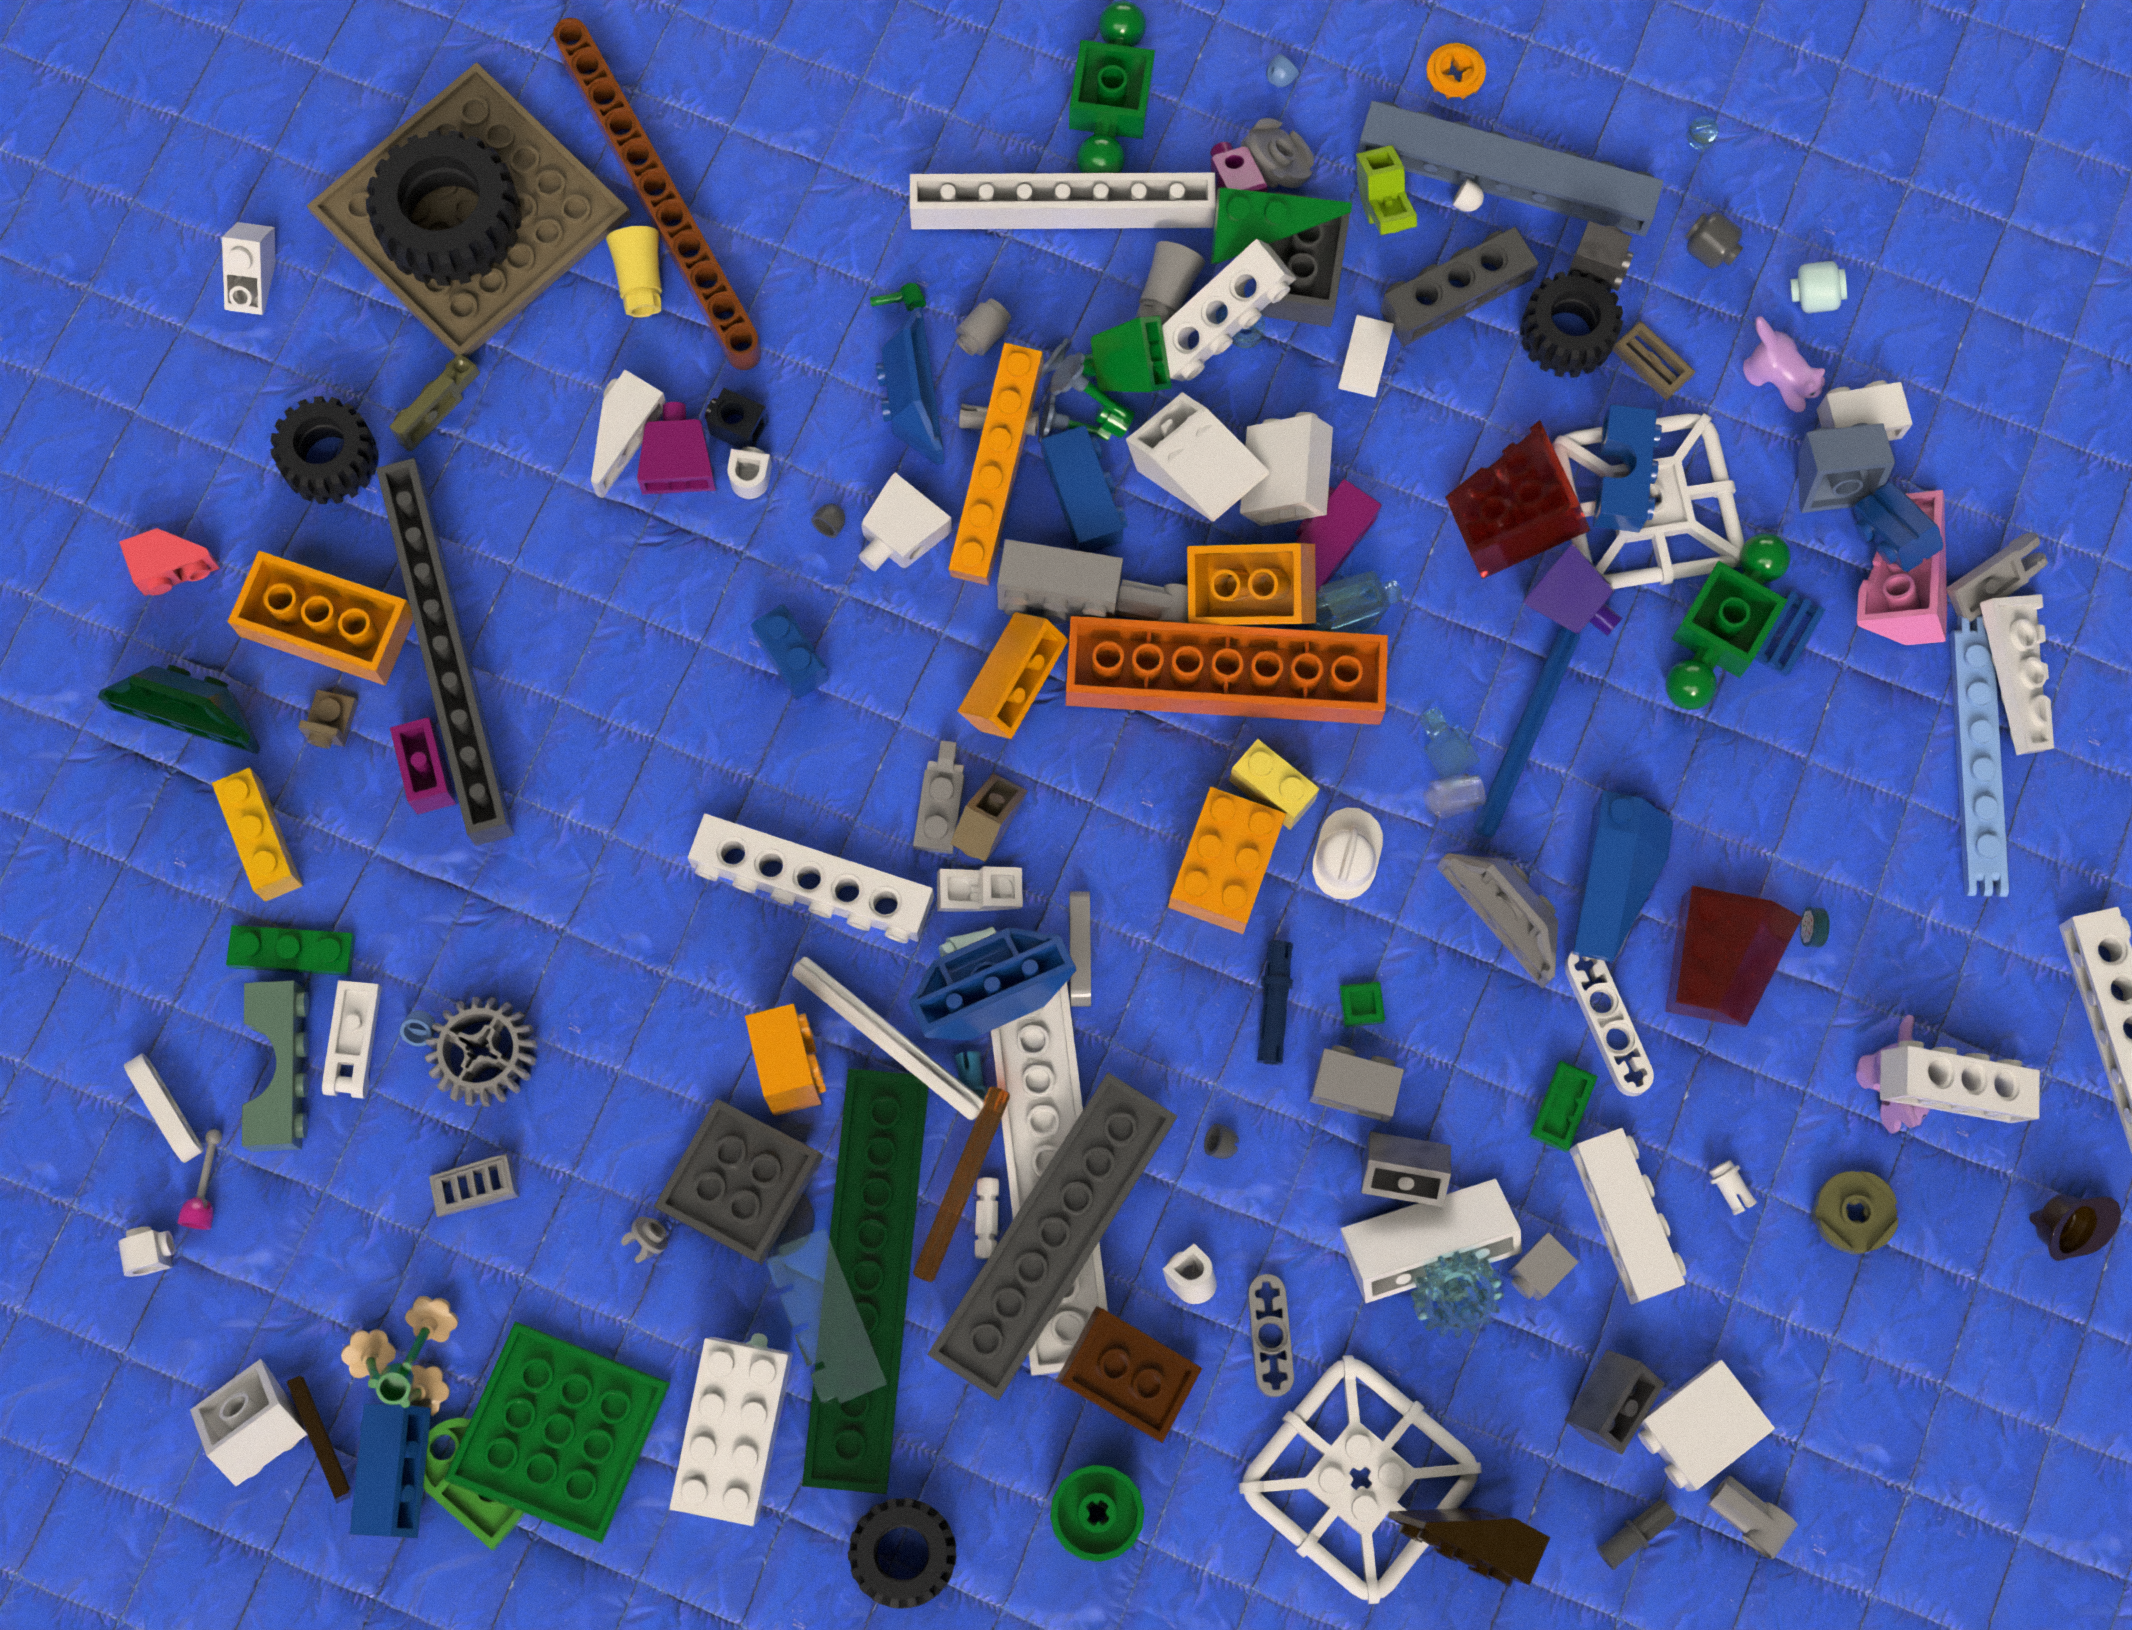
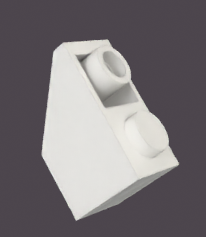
M237 222L222 236L224 308L229 311L263 315L276 264L275 227Z

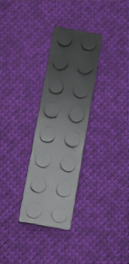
M1107 1072L927 1355L999 1401L1178 1116Z

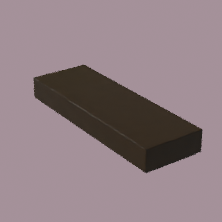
M297 1376L286 1381L336 1504L351 1498V1489L304 1377Z

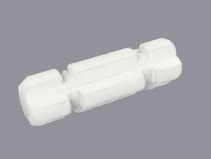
M983 1177L977 1180L976 1195L979 1196V1200L976 1201L975 1235L978 1236V1240H975L974 1254L978 1259L988 1260L997 1246L994 1236L998 1235L999 1203L996 1201V1197H999V1181L996 1178Z

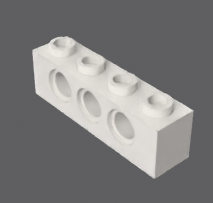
M1258 239L1252 242L1162 325L1171 379L1183 382L1198 376L1205 367L1203 365L1205 361L1213 354L1218 355L1224 352L1232 344V337L1242 328L1247 329L1254 325L1262 315L1260 311L1270 302L1276 303L1290 291L1289 285L1296 280V277L1268 243ZM1254 278L1256 290L1252 296L1246 298L1244 287L1249 280ZM1226 305L1228 309L1227 317L1222 323L1218 324L1216 312L1219 307ZM1197 330L1199 342L1195 348L1190 350L1188 338L1192 332Z
M1900 1041L1897 1048L1881 1051L1880 1100L2007 1123L2039 1119L2040 1070L2022 1067V1061L2004 1059L1993 1062L1990 1061L1989 1055L1981 1053H1969L1961 1056L1957 1055V1049L1950 1047H1935L1929 1050L1924 1049V1043L1919 1041Z

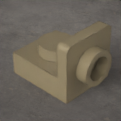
M317 689L307 721L300 720L298 728L308 738L307 742L314 746L330 749L331 745L334 744L345 747L358 702L352 697Z

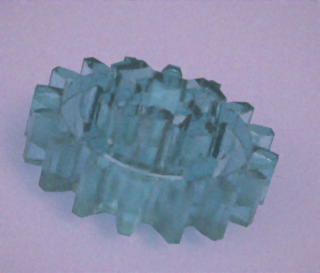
M1459 1251L1454 1252L1451 1261H1446L1441 1255L1438 1257L1439 1265L1433 1268L1427 1264L1423 1267L1427 1274L1425 1278L1415 1277L1414 1282L1418 1290L1411 1292V1297L1415 1304L1413 1306L1419 1321H1423L1426 1330L1431 1331L1436 1327L1440 1337H1444L1449 1330H1452L1455 1337L1460 1338L1462 1329L1466 1328L1472 1334L1477 1333V1323L1481 1322L1489 1325L1491 1321L1487 1314L1489 1312L1499 1313L1500 1311L1496 1300L1504 1298V1293L1500 1287L1502 1282L1496 1270L1492 1269L1489 1261L1484 1259L1479 1262L1475 1253L1471 1252L1466 1260H1462ZM1477 1281L1482 1283V1290L1478 1288ZM1432 1300L1437 1302L1438 1309L1432 1306Z

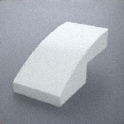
M1360 315L1356 316L1338 389L1376 397L1393 323Z
M983 866L980 870L939 869L937 871V911H998L1021 909L1023 907L1022 868Z

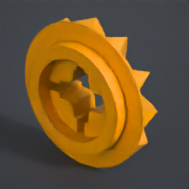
M1450 43L1436 49L1431 54L1426 66V81H1430L1434 93L1441 92L1446 96L1447 100L1452 97H1461L1464 100L1468 95L1476 94L1486 76V66L1481 55L1472 47L1460 43ZM1451 61L1457 71H1464L1460 82L1455 80L1454 75H1447L1450 71Z

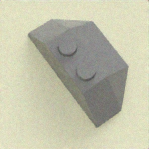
M1452 853L1446 854L1439 862L1437 869L1543 989L1555 976L1558 919L1554 916L1556 911L1553 905L1543 895L1537 896L1527 885L1529 880L1526 874L1517 865L1513 864L1511 866L1505 859Z

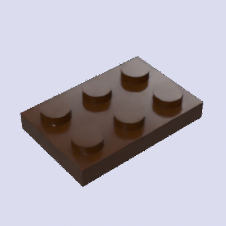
M1096 1306L1055 1381L1156 1441L1163 1443L1202 1368L1105 1309Z

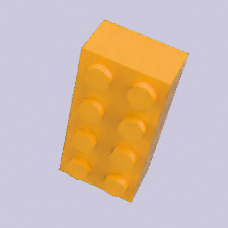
M258 551L227 622L242 638L386 686L414 619L411 607L405 599Z

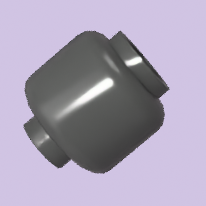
M1714 211L1710 215L1703 212L1685 235V238L1689 240L1686 247L1687 251L1710 269L1717 268L1722 262L1730 266L1744 248L1738 244L1742 237V229L1718 211Z

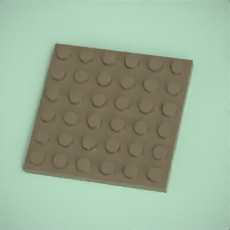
M477 62L307 205L309 212L455 357L462 354L466 358L631 216L629 208ZM440 130L442 135H449V131L453 130L463 132L466 140H468L469 136H475L483 140L485 147H492L500 155L502 163L506 164L521 204L519 208L522 215L521 227L518 230L516 229L518 239L513 248L506 247L508 257L502 264L494 262L490 266L492 272L484 277H481L480 273L470 277L472 282L460 284L459 280H451L450 286H438L435 279H431L430 283L426 284L417 281L413 273L406 275L397 269L395 262L388 259L369 221L370 216L366 209V199L370 196L367 191L369 179L372 176L377 177L374 168L381 159L387 161L390 158L388 151L396 144L400 147L408 143L406 138L416 134L419 138L428 136V131ZM448 186L436 189L418 202L412 213L411 223L427 230L437 231L453 228L461 224L472 214L479 196L463 187Z

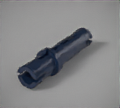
M1279 940L1267 942L1265 976L1261 977L1264 997L1257 1057L1258 1063L1270 1065L1283 1064L1287 1000L1289 989L1293 988V979L1290 978L1293 943L1291 942L1287 943V941Z

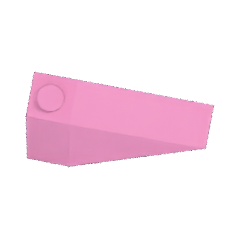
M1943 490L1906 494L1938 525L1944 546L1941 551L1929 559L1924 558L1921 564L1909 572L1903 571L1895 562L1888 565L1877 551L1872 560L1874 565L1868 579L1863 580L1858 591L1857 624L1859 627L1903 645L1946 642L1947 581Z

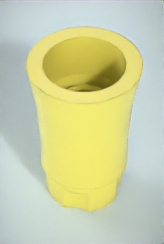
M630 226L609 233L606 241L613 259L620 297L623 299L626 315L641 318L659 313L662 310L660 297L662 288L658 257L659 231L648 226Z

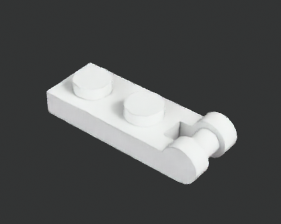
M338 980L322 1081L323 1095L337 1096L339 1092L351 1093L352 1098L365 1099L367 1097L369 1070L382 990L379 984ZM341 1064L354 1066L352 1077L340 1075Z

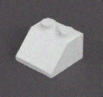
M261 1359L190 1409L206 1456L235 1486H238L247 1478L258 1474L266 1464L284 1451L292 1449L300 1439L307 1435L298 1411Z

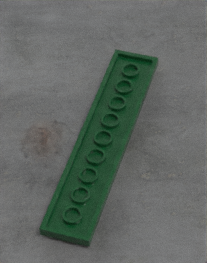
M848 1068L802 1481L803 1487L886 1495L888 1492L929 1087L914 1074Z

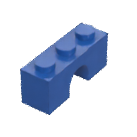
M1610 404L1603 418L1600 455L1613 456L1622 460L1628 468L1629 475L1623 478L1603 477L1596 490L1593 527L1639 533L1646 520H1652L1655 509V497L1649 496L1650 484H1655L1659 466L1658 461L1653 460V449L1659 447L1662 426L1656 424L1657 410Z

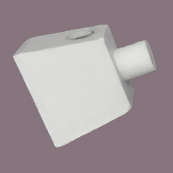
M894 473L862 521L863 536L870 543L858 556L873 571H877L888 557L900 567L906 568L952 532L951 517L897 473Z

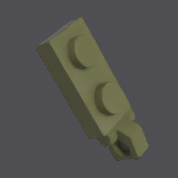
M462 354L457 355L446 364V369L443 370L435 381L425 385L421 395L408 408L402 409L396 415L394 422L389 427L403 448L408 452L413 451L463 400L461 392L480 374L477 366Z

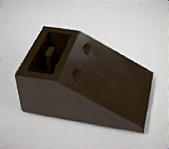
M1477 1507L1390 1511L1387 1516L1401 1524L1399 1533L1419 1543L1423 1541L1433 1546V1551L1455 1562L1458 1560L1469 1565L1468 1570L1488 1580L1494 1579L1511 1587L1513 1580L1530 1585L1551 1538L1516 1518Z

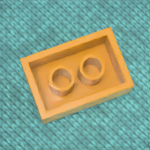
M1315 544L1187 546L1188 623L1212 625L1316 623Z
M1210 786L1170 895L1168 908L1244 934L1286 813Z
M793 1003L745 1015L763 1096L773 1116L822 1105L819 1093L827 1091L822 1070L815 1053L817 1049L806 1013L798 1015Z

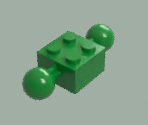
M1126 0L1115 1L1109 4L1101 13L1099 31L1106 43L1087 40L1080 41L1069 107V129L1094 132L1093 136L1087 138L1081 144L1077 153V165L1081 173H1121L1125 163V154L1122 146L1116 140V136L1143 139L1153 78L1155 50L1134 47L1142 40L1145 34L1146 19L1143 11L1136 4Z
M1760 533L1752 536L1744 543L1740 552L1742 574L1718 561L1705 580L1671 638L1695 653L1692 659L1684 660L1674 665L1666 677V693L1676 706L1686 710H1695L1704 707L1712 700L1717 688V680L1713 672L1716 665L1738 678L1751 665L1788 601L1786 598L1763 586L1764 583L1773 582L1781 578L1790 565L1791 554L1789 547L1779 536L1772 533Z

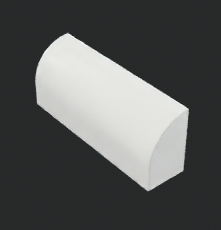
M1496 1178L1446 1194L1443 1207L1418 1203L1340 1228L1347 1258L1365 1303L1522 1253L1521 1229Z

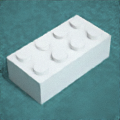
M716 1337L705 1338L669 1510L754 1526L759 1522L793 1353Z

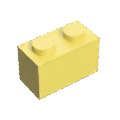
M1259 739L1252 744L1232 767L1229 778L1231 783L1256 803L1286 813L1283 825L1289 830L1293 828L1315 802L1320 789Z

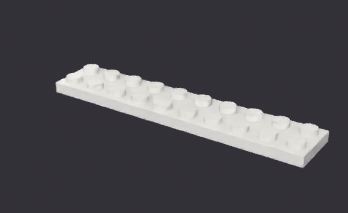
M1067 982L1045 1007L991 1030L1013 1219L1083 1111ZM1100 1243L1094 1249L1029 1352L1031 1376L1060 1373L1095 1307L1098 1306L1108 1311Z

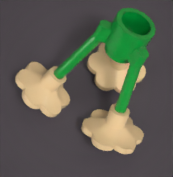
M419 1296L414 1301L413 1307L405 1315L406 1322L413 1327L414 1335L417 1338L402 1364L393 1363L387 1366L388 1363L394 1360L396 1351L395 1347L388 1343L387 1334L380 1329H375L370 1333L364 1330L355 1331L350 1337V1344L346 1345L341 1351L342 1361L349 1365V1372L353 1377L363 1378L369 1375L368 1386L376 1388L379 1399L389 1405L400 1404L403 1408H408L410 1405L431 1408V1416L435 1415L441 1408V1402L449 1397L450 1387L443 1381V1372L439 1367L431 1366L425 1369L421 1365L413 1364L426 1340L433 1339L437 1342L448 1340L451 1331L458 1325V1316L450 1311V1303L446 1299L435 1298L432 1300L427 1296Z

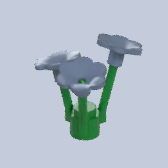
M1066 337L1042 369L1040 379L1048 372L1056 371L1051 378V383L1053 384L1050 392L1052 394L1046 400L1043 416L1040 421L1038 442H1041L1042 438L1047 437L1053 428L1066 431L1067 428L1074 429L1086 425L1089 434L1096 435L1105 441H1108L1111 435L1122 438L1131 425L1135 412L1110 398L1082 375L1084 370V354L1077 352L1074 356L1069 355L1065 358L1066 347L1070 342ZM1071 387L1078 392H1086L1102 404L1095 416V421L1100 423L1099 427L1069 420V416L1056 413L1055 395L1061 392L1066 393Z

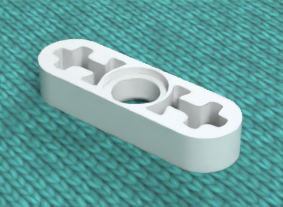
M141 1053L125 1063L126 1073L179 1159L186 1163L202 1153L204 1150L200 1141L151 1061Z

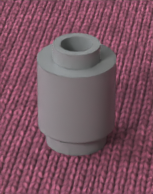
M991 298L985 303H979L956 328L957 344L971 356L975 353L980 356L985 355L1008 330L1007 324L1011 321L1009 312L999 302Z

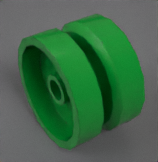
M1092 1465L1075 1470L1061 1482L1052 1498L1050 1521L1054 1536L1067 1552L1081 1560L1102 1562L1119 1557L1134 1545L1143 1527L1145 1509L1140 1491L1128 1476L1113 1467ZM1100 1506L1104 1510L1105 1516L1101 1522L1097 1521L1095 1523L1089 1519V1509L1091 1507Z

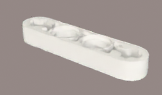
M1572 951L1565 960V973L1614 1084L1624 1095L1632 1097L1641 1095L1653 1083V1069L1609 970L1603 960L1582 956L1584 961L1591 960L1594 966L1589 970L1592 981L1594 982L1597 978H1601L1603 982L1594 984L1585 991L1582 985H1586L1589 979L1584 970L1577 971L1575 969V965L1579 962V955L1572 954ZM1603 992L1608 995L1611 1000V1009L1608 1012L1599 1013L1593 1010L1590 1005V996L1593 993ZM1619 1029L1626 1034L1628 1044L1625 1049L1614 1050L1608 1045L1606 1036L1609 1030ZM1631 1051L1634 1052L1636 1057H1632L1628 1062L1634 1072L1641 1071L1643 1074V1078L1638 1081L1640 1087H1636L1634 1082L1627 1083L1624 1076L1629 1073L1628 1066L1625 1061L1617 1065L1615 1059L1623 1058Z

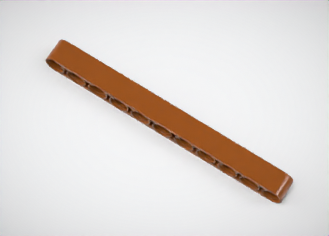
M576 18L562 19L556 24L553 32L561 61L654 228L659 231L660 239L729 363L739 370L754 368L761 359V348L753 324L586 26ZM579 40L576 44H567L569 41ZM586 70H596L592 74H583ZM605 99L613 100L609 104H599L601 101ZM621 129L630 130L629 132L623 135L616 134V132H618ZM638 159L647 160L644 164L641 165L632 164L634 161ZM653 190H664V192L660 195H649V193ZM676 219L681 221L676 226L666 225L670 220ZM689 250L698 251V254L693 257L683 256ZM705 281L716 282L711 288L700 287ZM725 311L734 313L729 319L717 318L720 313ZM739 343L751 344L750 348L744 351L734 349Z

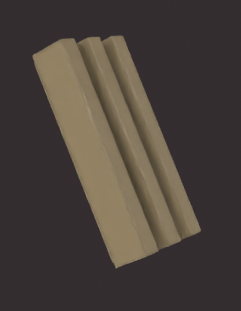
M1641 320L1612 349L1615 354L1666 401L1676 391L1678 392L1684 383L1688 382L1696 372ZM1638 335L1675 371H1677L1680 374V376L1677 378L1665 365L1661 363L1662 361L1653 352H1649L1638 340L1635 339V337Z

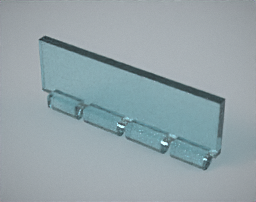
M825 1228L779 1246L780 1255L772 1257L765 1262L776 1289L792 1284L794 1290L786 1292L779 1297L791 1328L804 1323L809 1325L810 1329L796 1334L795 1338L807 1367L820 1362L824 1363V1369L810 1375L821 1403L837 1397L839 1404H842L887 1385Z

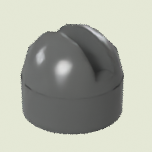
M832 503L824 504L813 515L811 522L823 535L829 538H836L845 525V514L838 505Z
M1214 1124L1208 1130L1204 1140L1205 1153L1219 1159H1228L1238 1151L1235 1143L1239 1142V1138L1231 1128L1221 1124Z

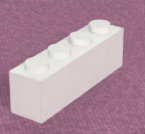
M1623 1128L1573 1146L1569 1151L1630 1304L1641 1302L1685 1285L1683 1276H1686L1685 1265L1681 1256L1677 1252H1672L1667 1237H1670L1668 1223L1662 1213L1657 1214L1651 1200V1198L1655 1197L1654 1189L1649 1177L1646 1174L1641 1175L1636 1159H1639V1153L1633 1138L1630 1135L1626 1137Z

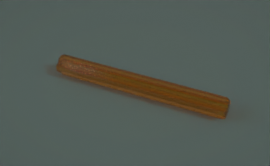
M991 1086L984 1099V1107L977 1116L913 1271L914 1275L919 1279L933 1282L936 1278L1010 1099V1093L1001 1088Z

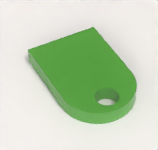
M454 1418L446 1420L429 1431L423 1488L486 1546L495 1551L526 1514L444 1480L471 1419ZM449 1435L455 1442V1451L450 1458L439 1460L434 1455L433 1445L439 1437Z

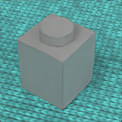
M1548 1232L1508 1272L1514 1277L1511 1283L1520 1294L1527 1299L1533 1296L1539 1301L1546 1297L1575 1267L1578 1261Z

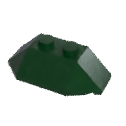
M152 665L100 690L97 697L108 709L254 754H258L260 749L238 700L227 688L228 684L210 676H205L204 681L190 677L191 673L174 665H168L167 669Z

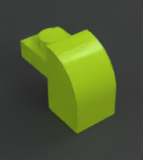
M1393 145L1356 154L1358 188L1368 223H1375L1380 235L1417 227V214L1405 193L1404 166Z

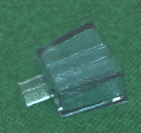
M1374 571L1322 585L1316 594V623H1309L1308 626L1311 631L1359 633L1378 624L1390 605L1402 600L1400 586L1394 579L1381 583Z

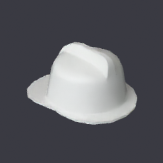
M1347 807L1331 814L1321 828L1313 858L1312 873L1319 888L1325 894L1335 899L1349 900L1360 896L1370 887L1375 877L1383 847V833L1379 823L1370 813L1360 808Z

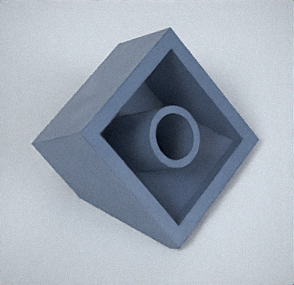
M1858 423L1851 427L1835 429L1822 427L1806 433L1799 451V507L1801 513L1855 507L1856 503L1870 494L1873 496L1877 489L1886 484L1895 460L1884 423L1871 425Z

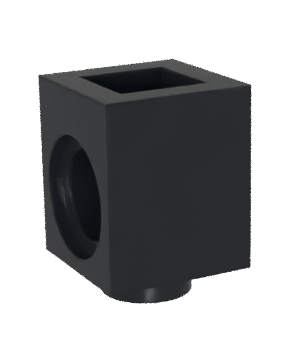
M723 388L718 399L713 398L709 402L705 412L710 435L740 449L744 447L755 448L768 423V416L764 405L726 388ZM738 414L743 416V419L736 424L725 422L731 415Z

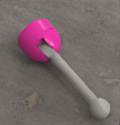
M211 1129L206 1133L205 1139L208 1146L197 1196L183 1204L177 1222L181 1226L201 1230H209L212 1227L214 1211L211 1203L205 1199L216 1145L222 1140V1133L217 1129Z

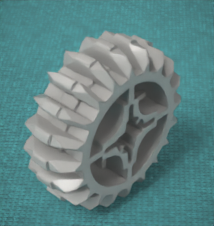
M473 997L471 1009H468L462 1001L456 1003V1008L459 1011L457 1015L454 1016L448 1010L443 1011L442 1015L448 1021L445 1026L439 1023L432 1025V1029L440 1035L439 1038L431 1037L426 1039V1044L429 1047L437 1049V1051L425 1055V1060L428 1063L437 1064L428 1073L433 1079L441 1078L437 1088L442 1092L451 1089L450 1098L455 1102L459 1101L465 1094V1104L473 1107L480 1095L482 1105L490 1107L492 1103L491 1095L495 1094L497 1099L503 1103L507 1101V1096L504 1092L506 1088L509 1087L516 1094L521 1091L519 1085L515 1082L518 1077L529 1081L531 1075L523 1069V1066H533L537 1063L535 1057L526 1054V1052L534 1051L538 1048L535 1040L526 1039L534 1033V1029L530 1024L522 1025L526 1017L521 1011L512 1014L513 1006L509 1002H505L498 1009L497 999L489 997L485 1008H483L481 999ZM491 1021L489 1026L484 1025L481 1031L474 1035L462 1033L465 1028L474 1023ZM504 1026L508 1028L513 1041V1052L510 1060L499 1053V1043L502 1039L500 1033ZM453 1044L464 1051V1059L460 1065L463 1070L459 1077L456 1076L451 1065L450 1055ZM467 1044L475 1048L486 1047L496 1060L483 1055L477 1057ZM495 1068L503 1071L491 1080L479 1083L472 1082L474 1078L478 1079L483 1071Z

